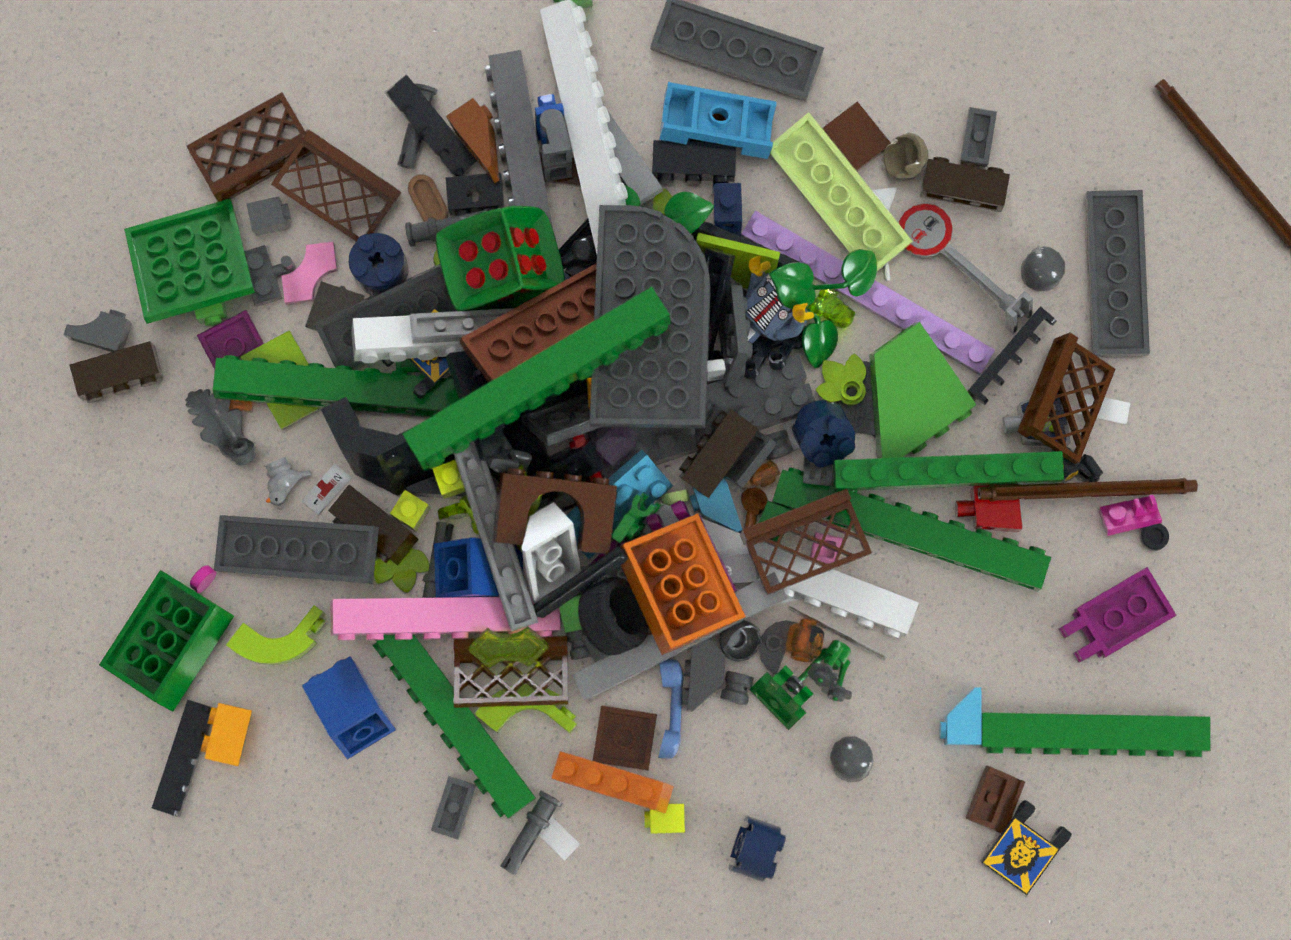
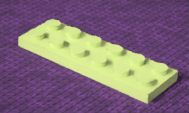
M809 112L773 142L770 154L850 253L858 249L873 251L876 256L878 271L913 242Z

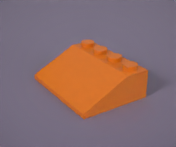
M698 513L627 542L620 547L624 549L628 557L627 561L621 564V567L661 655L690 644L746 617Z

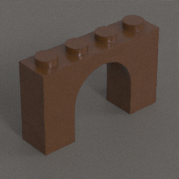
M508 468V473H500L493 532L494 542L523 545L528 512L533 502L544 493L561 491L568 494L576 502L580 511L577 549L583 552L602 554L610 552L617 491L616 485H609L610 479L593 477L592 483L582 482V476L565 474L564 479L553 478L554 473L536 471V476H527L524 469Z

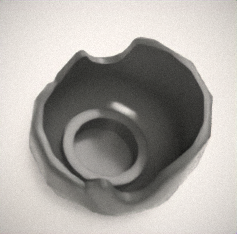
M1047 246L1038 247L1031 251L1021 265L1022 279L1028 287L1035 291L1051 290L1061 281L1065 274V261L1059 252Z
M744 620L722 631L719 644L725 657L736 662L751 658L762 643L759 633L761 630L753 623Z
M856 736L844 737L837 741L830 752V760L835 775L847 782H859L867 777L873 766V753L868 743Z

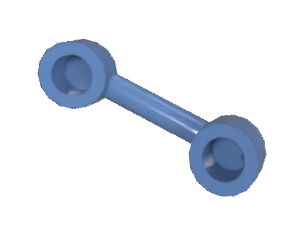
M667 659L659 664L663 687L671 688L670 727L669 730L664 732L658 758H674L681 742L684 677L682 667L675 659Z

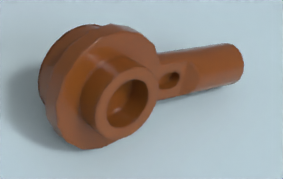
M748 488L741 494V503L747 511L744 529L756 524L757 515L764 511L768 502L766 494L760 488Z

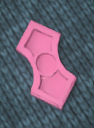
M334 242L306 245V253L301 265L295 271L282 276L286 305L313 301L314 290L318 282L325 275L337 271Z

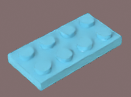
M642 449L608 478L610 479L609 485L617 486L612 534L625 514L631 509L632 501L636 494L641 495L645 492L649 495L645 502L648 508L650 504L657 501L673 487L671 482ZM576 506L566 516L573 523L576 543L578 545L580 511L578 506ZM581 551L588 559L596 554Z

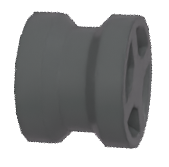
M787 430L766 435L777 444L768 455L767 460L780 458L793 452L792 446L787 442Z

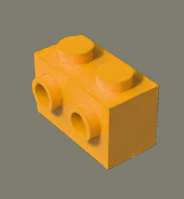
M218 703L217 708L211 707L207 724H212L213 727L210 736L204 735L201 752L206 753L205 759L234 766L239 765L252 710Z

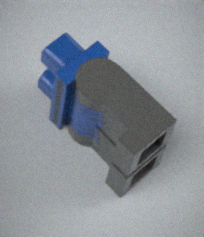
M554 94L539 96V107L535 108L537 141L541 140L545 182L572 177V149L564 120L563 104H556Z

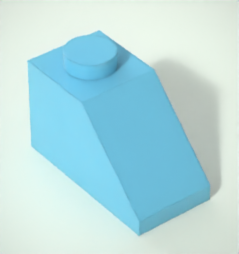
M725 477L709 498L693 487L694 495L689 497L694 512L699 511L702 518L741 533L742 526Z
M981 687L972 689L944 717V722H940L939 736L940 739H944V745H982Z

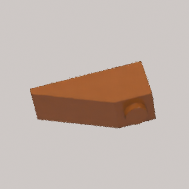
M472 98L448 114L446 118L455 134L492 181L496 183L499 181L495 130L490 122L493 116L485 104L479 106L475 99Z

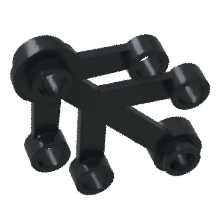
M804 328L799 336L785 340L774 341L770 338L759 336L752 343V355L754 357L752 360L746 361L744 377L747 379L756 378L760 373L759 369L767 357L772 369L780 370L784 368L786 359L792 350L803 347L802 336ZM781 346L779 351L770 353L773 348ZM714 350L711 360L722 359L721 351Z

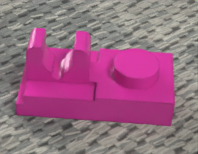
M1154 495L1102 506L1099 509L1107 536L1162 523Z

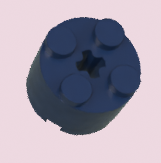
M383 233L364 234L358 238L350 250L349 268L356 283L364 292L375 295L407 279L408 263L400 244L393 237Z
M817 400L800 409L797 414L798 418L795 424L793 423L792 431L803 455L810 462L814 463L817 467H826L827 465H832L835 460H843L855 450L854 428L844 410L838 404Z
M746 816L744 821L748 824L746 828L742 826L739 828L730 856L735 858V864H729V871L763 882L766 878L772 879L775 874L777 863L774 862L777 851H782L786 835L781 834V828Z

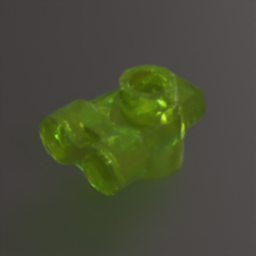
M835 289L820 290L815 301L808 306V309L817 316L832 321L838 328L850 326L855 317V312L838 297V292Z

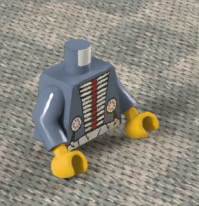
M760 255L750 259L748 265L752 273L746 294L747 311L745 314L751 320L748 341L754 343L762 333L774 341L799 336L807 320L814 318V313L806 309L807 303L795 305L793 309L783 306L777 296L769 273L765 275L764 272L770 269V262L760 263Z

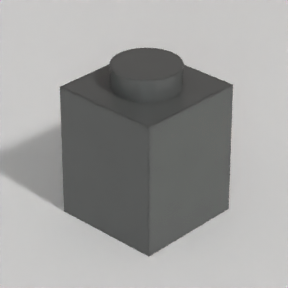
M279 196L246 203L251 228L255 236L288 229L287 220H291L287 203H282Z

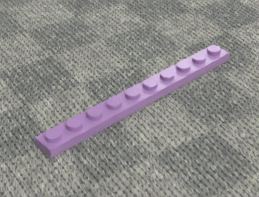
M755 211L741 234L743 238L807 264L813 271L814 279L822 284H837L845 281L841 275L843 261L759 212ZM876 280L872 287L861 296H852L849 293L848 286L842 289H833L901 330H905L915 322H920L942 354L981 375L995 351L988 345Z

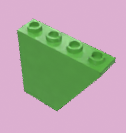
M920 322L913 323L869 354L877 458H901L910 452L916 454L927 446L925 441L932 436H935V438L942 436L950 430L948 427L950 423L956 419L958 422H961L972 414L970 409L976 406V403Z

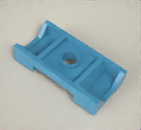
M668 82L664 94L659 140L687 144L688 138L740 147L742 155L768 159L773 146V142L770 141L776 101ZM721 114L726 120L718 121L712 115Z

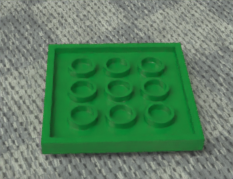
M231 198L124 229L146 324L255 293Z

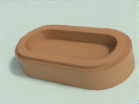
M424 174L414 176L408 184V192L423 222L428 221V218L431 217L437 220L448 218L447 206L433 179Z

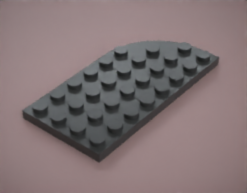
M599 205L594 320L652 287L669 312L671 324L668 325V329L658 336L651 335L643 340L644 343L637 349L632 351L628 349L619 354V358L609 365L602 364L594 369L591 382L590 426L706 428L710 277L704 254L686 228L680 223H676L664 216L659 211L641 206Z

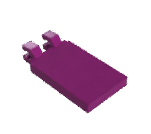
M1146 567L1076 608L1075 613L1072 614L1075 619L1058 630L1063 638L1070 636L1080 629L1083 631L1089 644L1073 653L1078 663L1095 653L1098 658L1101 656L1105 658L1177 615L1150 570Z

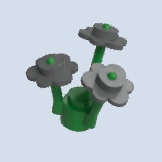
M833 640L828 648L822 649L821 654H819L820 656L798 678L794 675L791 676L785 683L786 687L790 692L797 695L805 687L802 682L809 676L818 686L822 687L821 691L828 694V698L842 702L844 699L850 700L852 692L845 690L842 684L846 670L851 663L848 660L851 649L845 643ZM840 668L839 675L833 672V670H838Z

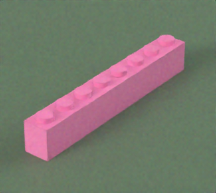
M500 597L332 599L330 601L331 636H338V641H353L355 636L366 635V640H384V635H395V640H411L412 635L422 634L423 639L426 640L440 639V634H452V639H468L469 634H480V638H497V633H508V638L525 637V633H536V637L553 636V632L560 631L559 608L544 618L537 617L538 623L510 631Z

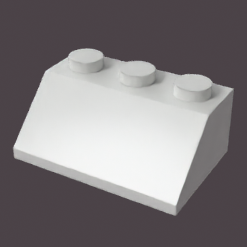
M553 502L531 515L522 545V552L532 601L536 603L580 573L581 566L573 523Z

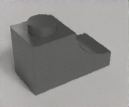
M110 309L109 313L100 311L99 316L88 324H67L63 335L69 340L114 352L124 349L132 324L125 318L126 314Z

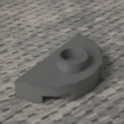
M788 620L776 622L768 627L761 637L762 643L758 648L760 659L766 669L775 675L778 672L797 622Z

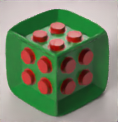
M507 206L501 209L485 211L451 224L436 234L440 266L449 297L456 311L516 308L565 281L563 265L552 225L546 213L538 207Z

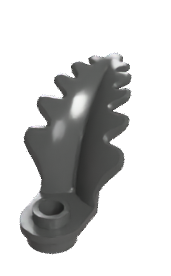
M199 389L195 392H189L188 397L185 399L187 402L185 405L190 408L188 409L189 414L197 415L192 420V423L195 426L204 428L200 433L201 439L217 446L222 455L234 461L236 465H244L251 462L256 456V447L252 441L245 438L242 434V412L239 409L229 411L230 400L222 399L218 402V399L214 398L213 393L210 395V389L205 391Z

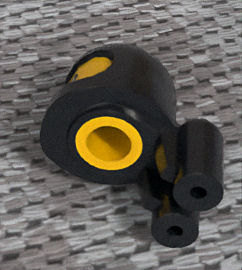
M1084 454L1077 464L1063 457L1064 480L1060 483L1068 482L1077 475L1084 481L1097 482L1103 471L1090 455Z

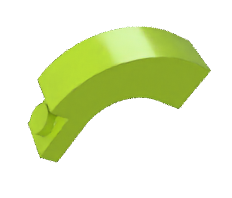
M313 605L299 625L290 634L281 638L261 636L250 626L242 623L226 646L240 656L255 663L264 665L290 663L306 655L317 644L309 635L312 632L316 634L325 623L323 617L326 614Z
M524 684L516 692L524 697L530 696L535 690L528 684ZM548 688L544 690L550 696H558L556 692ZM502 689L493 694L492 697H501L506 691ZM557 705L480 707L475 713L477 717L497 733L513 715L524 710H537L545 713L569 733L577 726L573 721L576 716L564 706L559 710L556 707Z

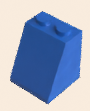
M464 538L434 544L436 598L499 597L481 538ZM513 544L523 573V553L516 544Z
M351 656L337 661L333 667L321 674L312 676L308 682L302 685L328 735L347 759L396 730Z

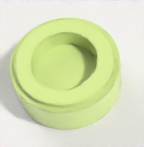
M681 490L661 496L663 504L670 506L680 500L688 502L690 497L688 490Z

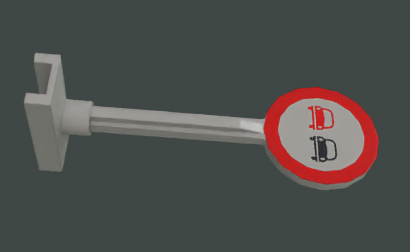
M924 203L915 205L904 212L899 220V224L913 240L905 248L907 252L914 256L925 258L939 253L946 256L999 303V307L1005 311V327L1012 334L1017 331L1018 317L1022 318L1025 315L1029 319L1032 316L1033 298L1024 291L1017 299L1011 294L1007 295L949 244L952 238L953 227L950 217L943 209L936 205Z

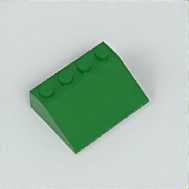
M160 570L99 666L155 703L173 712L234 618V615Z

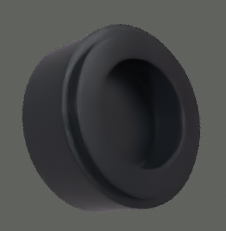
M1160 523L1143 527L1140 532V542L1149 551L1161 550L1169 541V532Z

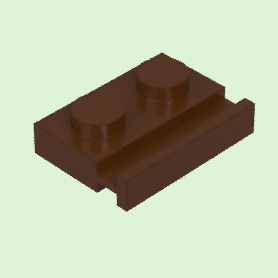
M986 766L965 819L1002 833L1013 816L1025 781L993 767Z

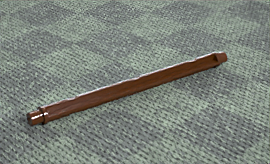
M1162 79L1154 86L1161 94L1160 97L1275 231L1287 248H1291V226L1175 88L1170 86L1165 79Z
M1180 478L989 485V487L978 488L979 500L995 502L998 500L1150 494L1185 495L1187 492H1197L1198 483L1197 480Z

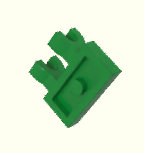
M645 492L641 495L636 494L632 501L631 509L625 514L611 537L619 543L633 540L634 537L636 539L639 538L646 527V524L643 523L645 518L657 513L663 505L660 502H656L655 504H650L647 508L645 502L649 495Z
M785 665L773 678L766 672L749 690L789 730L806 714L801 706L814 693L805 686L792 698L781 687L794 674Z

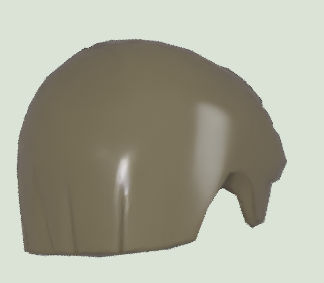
M910 132L897 136V141L887 145L884 151L886 171L892 177L914 178L920 174L927 164L928 149L921 137Z

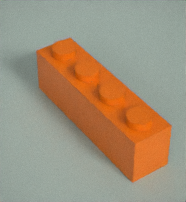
M561 751L559 752L551 778L664 814L666 813L674 787L655 779Z

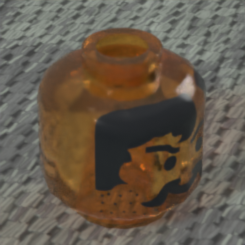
M800 619V623L790 625L785 649L791 654V659L800 662H812L814 658L820 656L824 631L816 626V621Z

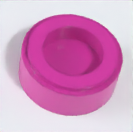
M209 565L201 567L191 578L190 587L197 593L203 592L213 582L217 572Z

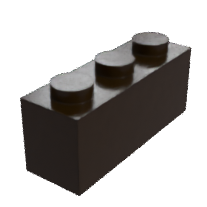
M944 157L928 159L925 165L920 197L991 211H1002L1005 205L1010 174L1004 173L1003 169L997 167H988L987 170L976 168V164L970 162H961L960 165L949 163L950 160Z
M151 341L69 364L77 395L83 401L87 400L88 403L100 401L104 398L103 395L114 392V395L127 393L130 391V387L141 384V387L151 386L157 383V379L163 378L156 348Z
M730 408L726 412L721 410L712 422L715 428L710 435L703 434L695 446L699 450L693 458L688 456L679 468L682 472L679 477L708 498L758 431L757 427Z
M351 485L346 487L328 510L335 517L332 521L333 523L379 527L376 556L386 564L391 560L398 566L419 540L411 531Z

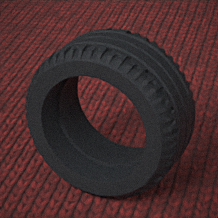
M609 577L589 586L582 592L578 605L579 621L586 638L596 649L607 655H619L638 647L645 641L649 626L628 581L620 577ZM611 610L613 611V613H614V615H615V618H616L617 623L615 622V620H614V618H613V616H612Z

